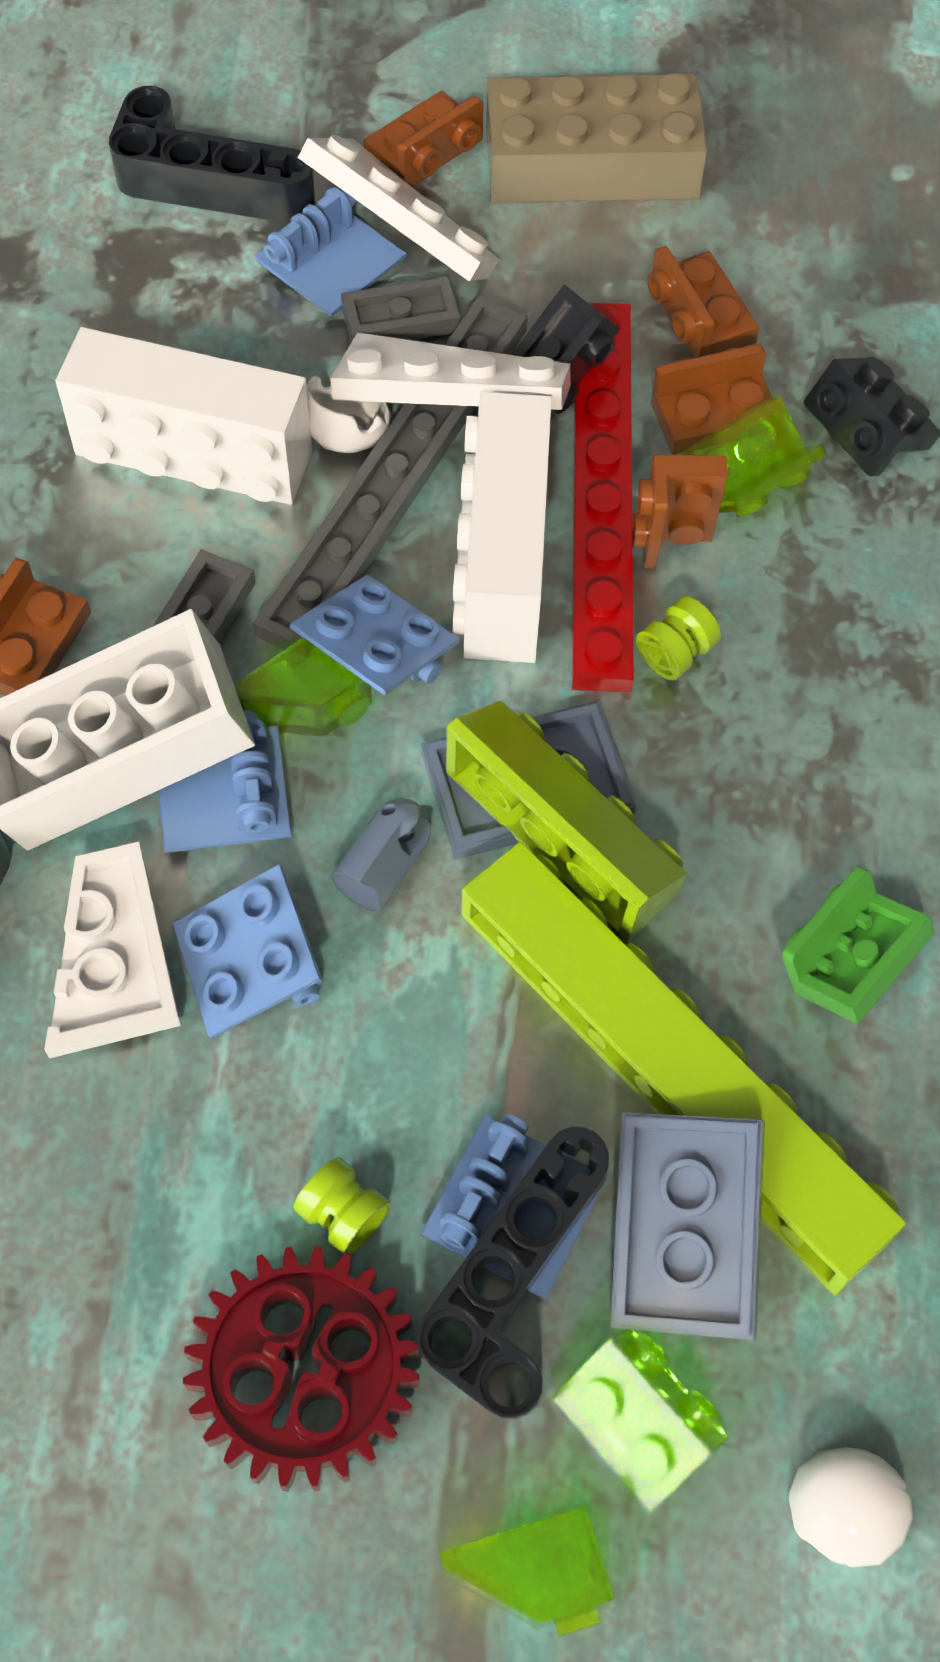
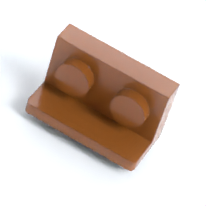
M441 90L365 138L364 148L412 186L423 178L433 175L441 166L461 153L470 151L482 140L483 101L476 96H472L459 105Z
M667 246L655 249L652 272L647 277L650 295L656 304H662L672 320V327L676 338L680 343L687 344L695 358L720 353L733 347L742 348L757 342L760 327L710 251L676 261Z
M762 344L742 348L733 347L720 353L688 360L679 359L659 366L656 369L651 406L672 455L778 431L781 414L762 375L766 352Z
M653 455L650 478L639 480L638 512H634L632 523L633 548H643L644 569H656L661 541H672L680 545H691L699 541L712 542L728 476L726 455Z
M17 557L13 560L6 573L0 574V694L5 696L53 674L91 614L86 599L34 580L29 562Z

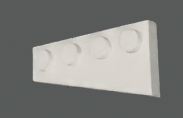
M334 134L330 138L307 139L298 156L299 159L468 281L490 277L499 259L486 249L488 242L471 229L458 226L445 215V211L440 206L423 197L353 138H342Z
M365 333L356 334L330 377L332 400L479 406L480 392L552 396L551 410H562L571 386L570 364L555 362L548 357H521Z

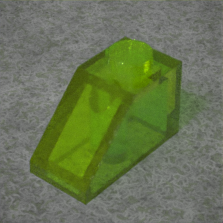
M301 638L234 684L242 709L257 713L258 719L265 724V727L278 725L279 733L325 737L341 725L349 726L358 721L365 714L369 705L372 704V687L305 638Z
M586 1506L439 1552V1562L445 1577L535 1629L554 1624L558 1638L602 1624L598 1609L609 1606L615 1600Z

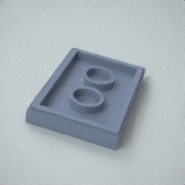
M598 701L532 717L544 732V741L559 755L568 753L575 757L587 770L590 776L589 782L606 798L609 795L617 797L634 815L636 805ZM447 737L421 743V754L454 860L516 845L518 841L512 832L505 826H501L446 773Z
M622 1112L610 1328L746 1340L757 1339L765 1121Z

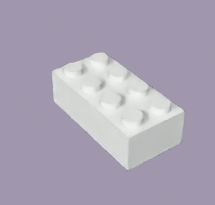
M80 327L55 380L76 455L83 456L95 463L103 464L109 462L138 469L151 476L164 475L190 481L207 489L220 488L246 494L258 501H276L289 505L293 504L313 452L305 377Z
M480 392L478 416H467L465 452L472 453H466L465 464H463L462 509L458 520V561L455 564L453 587V634L464 635V659L535 663L541 602L552 396Z
M192 609L0 698V829L27 851L255 746L220 644Z

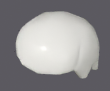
M313 376L307 383L310 435L324 449L340 453H354L371 448L377 444L390 423L391 414L387 402L332 400L331 386L323 387L318 376Z
M843 1447L818 1451L797 1469L788 1496L794 1528L799 1537L813 1545L832 1562L842 1565L847 1564L849 1567L881 1565L903 1546L913 1520L912 1498L907 1493V1485L904 1480L884 1459L863 1449Z

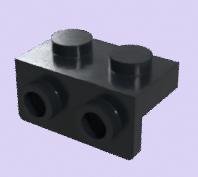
M565 284L511 354L521 357L543 356L555 362L570 364V389L562 410H551L550 421L556 413L561 414L571 406L579 393L577 385L591 367L596 368L607 359L615 344L613 338L620 330V328Z
M874 357L833 359L806 396L804 405L869 477L879 476L897 453L929 450L940 437V430L928 418L930 416L928 408L915 397L907 395L893 380L894 373L888 365Z

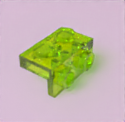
M781 395L764 400L682 452V455H726L728 476L719 513L735 512L737 517L746 516L768 503L766 494L778 486L780 489H785L808 478L812 474L809 466L826 456L821 444L804 447Z
M626 1329L609 1338L551 1398L645 1507L652 1512L708 1457L717 1451L729 1437L719 1426L722 1420L713 1404L698 1391L693 1389L688 1391L669 1370L671 1366L670 1359L659 1344L645 1334L638 1335L634 1330Z

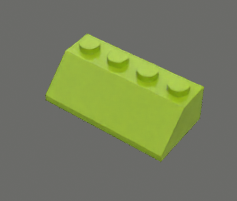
M500 700L456 717L447 725L446 773L501 826L509 829L518 842L521 841L535 856L542 854L549 858L560 871L563 877V884L579 900L582 898L591 900L606 917L608 927L624 943L630 942L680 893L687 873L682 869L683 862L675 850L661 839L652 841L635 825V816L620 799L612 795L606 798L589 782L590 776L587 770L575 757L568 753L559 755L543 740L545 738L544 732L531 716L523 711H518L515 714Z

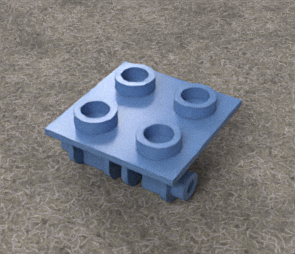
M331 187L326 191L325 196L317 202V207L311 204L307 205L303 209L302 214L297 213L291 218V222L279 232L274 231L269 234L268 243L264 246V249L254 256L255 261L330 317L342 309L341 293L367 289L407 257L406 252L353 215L352 206L356 203L355 198L341 188L338 189L336 187Z
M368 574L291 622L289 627L384 696L409 678L414 682L423 680L427 684L432 683L442 670V664L436 659L457 645L460 640L436 623L431 617L423 614Z
M243 710L255 746L159 790L164 853L291 838L278 725L265 727V724L258 719L257 713Z
M282 865L274 866L172 923L209 1038L213 1039L288 998H293L295 1006H306L319 999L318 988L322 985V978Z
M505 1114L501 1122L485 1115L421 1235L466 1258L546 1145L525 1135L529 1126L514 1115ZM561 1154L565 1160L564 1172L556 1186L552 1189L545 1179H541L538 1184L554 1190L562 1198L566 1206L571 1207L575 1201L564 1198L565 1187L577 1172L581 1171L589 1176L592 1172L588 1166ZM601 1189L529 1292L546 1300ZM531 1204L524 1207L518 1213L515 1219V1226L522 1236L530 1240H540L553 1232L556 1220L553 1213L547 1207L540 1204ZM490 1262L482 1266L514 1283L513 1272L506 1265L500 1262Z

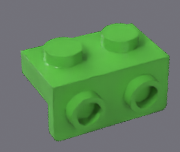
M857 866L842 884H837L832 888L823 906L809 922L792 934L782 957L794 994L858 1025L932 937L934 929L930 916L876 893L871 871Z

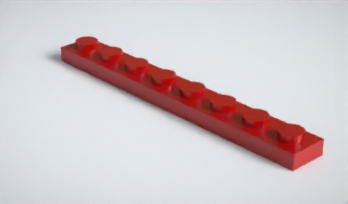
M588 302L620 328V330L613 338L615 344L607 359L598 367H591L577 385L579 393L574 400L571 690L632 692L634 682L631 304Z

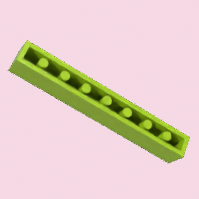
M520 841L462 888L461 915L656 1114L765 1121L761 1222L835 1297L905 1227L907 1223L898 1215L899 1208L891 1195L874 1182L866 1183L846 1164L848 1162L847 1156L841 1146L826 1133H815L797 1115L798 1110L794 1101L781 1087L774 1083L766 1085L748 1067V1059L738 1044L725 1035L718 1037L700 1019L701 1014L698 1007L686 993L677 988L670 990L653 973L654 968L650 959L638 946L630 942L624 944L608 928L606 917L591 900L587 898L579 900L563 884V877L560 871L549 858L542 854L535 856Z

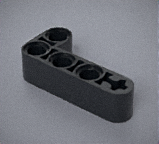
M156 86L135 88L125 97L109 136V148L116 183L119 190L125 195L133 198L283 223H290L291 218L297 213L302 214L303 209L307 205L315 206L313 168L298 158L300 150L178 130L175 128L171 98L165 90Z
M585 1127L566 1128L559 1131L549 1141L426 1313L417 1331V1345L421 1357L429 1366L491 1414L502 1419L517 1420L532 1412L537 1407L542 1396L543 1378L535 1361L527 1353L502 1336L500 1331L599 1192L607 1175L609 1152L606 1144L596 1132ZM582 1149L590 1154L588 1168L592 1174L589 1176L579 1171L572 1177L565 1187L564 1198L575 1202L571 1207H567L562 1198L552 1190L564 1172L565 1160L561 1154L565 1152L567 1155L574 1157ZM541 1179H545L552 1189L538 1183ZM531 1204H540L547 1207L553 1213L556 1220L553 1232L540 1240H530L522 1236L515 1226V1219L518 1213L524 1207ZM490 1262H500L506 1265L513 1272L515 1278L512 1290L505 1297L498 1300H487L481 1297L473 1287L477 1270ZM447 1321H459L465 1324L472 1334L469 1351L456 1361H444L437 1358L431 1346L435 1329ZM506 1364H516L522 1367L529 1374L532 1382L528 1398L514 1407L503 1406L497 1403L489 1391V1381L492 1374L499 1367Z

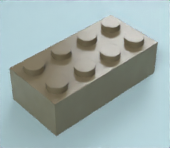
M697 74L487 78L486 136L491 203L699 199L707 147Z

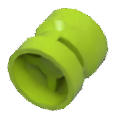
M682 596L666 609L664 620L651 622L637 634L636 644L642 658L653 671L667 680H676L691 668L695 655L708 653L720 642L721 631L715 617L702 603L689 596Z
M335 1157L321 1167L307 1182L296 1198L293 1209L308 1224L319 1223L323 1228H327L329 1243L342 1255L344 1253L351 1255L374 1234L388 1215L392 1205L377 1189L363 1190L361 1184L356 1181V1171L341 1157Z

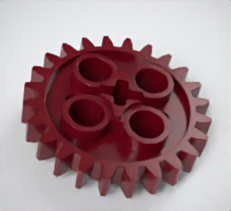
M286 1247L283 1256V1267L275 1270L262 1254L258 1255V1277L250 1281L243 1273L236 1269L232 1270L230 1274L237 1292L230 1298L223 1293L212 1290L208 1295L218 1315L215 1319L196 1316L193 1319L196 1330L207 1339L205 1344L185 1346L184 1354L187 1359L195 1364L202 1365V1370L183 1377V1385L187 1391L205 1393L206 1396L189 1408L190 1415L194 1421L216 1419L203 1435V1439L209 1448L230 1439L231 1443L226 1450L223 1460L230 1469L238 1466L248 1456L251 1457L250 1479L255 1484H259L266 1477L271 1467L278 1469V1478L282 1491L289 1492L297 1471H306L313 1490L320 1491L323 1468L330 1466L334 1468L339 1478L346 1483L350 1481V1469L347 1459L356 1454L363 1462L373 1467L377 1463L373 1447L370 1443L376 1436L391 1444H395L398 1440L397 1432L387 1420L390 1414L400 1417H411L413 1412L412 1404L398 1394L399 1389L419 1387L420 1375L417 1372L401 1367V1363L420 1356L417 1342L398 1340L399 1336L412 1327L410 1313H400L389 1316L388 1312L398 1300L397 1291L393 1287L374 1295L372 1291L376 1284L377 1273L373 1267L364 1271L356 1279L351 1277L352 1261L350 1254L344 1253L334 1268L331 1269L325 1267L322 1247H315L308 1265H299L292 1247ZM278 1305H295L304 1313L302 1322L291 1333L284 1335L273 1334L265 1328L266 1317ZM330 1307L332 1309L331 1317L322 1328L319 1338H317L313 1347L312 1355L316 1368L319 1371L317 1374L304 1372L301 1376L292 1399L288 1419L284 1427L276 1429L272 1426V1421L283 1405L286 1396H288L293 1383V1377L286 1363L289 1359L300 1362L304 1358L312 1337L314 1322L320 1309ZM349 1330L360 1331L370 1341V1347L362 1358L353 1362H344L332 1355L330 1352L331 1344L336 1336ZM262 1371L273 1377L274 1385L272 1392L261 1403L249 1405L241 1403L236 1399L235 1391L237 1384L249 1372ZM315 1399H332L342 1409L341 1418L337 1425L323 1433L311 1432L302 1425L301 1419L307 1405Z

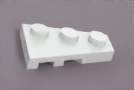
M135 842L75 856L64 923L66 936L61 968L57 969L54 994L56 996L51 1027L48 1026L44 1048L49 1058L181 1026L140 843Z

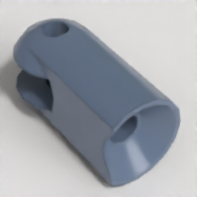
M396 798L382 805L332 873V881L335 886L351 901L371 911L382 910L422 850L426 847L431 836V823L429 819L420 816L418 804L410 799Z

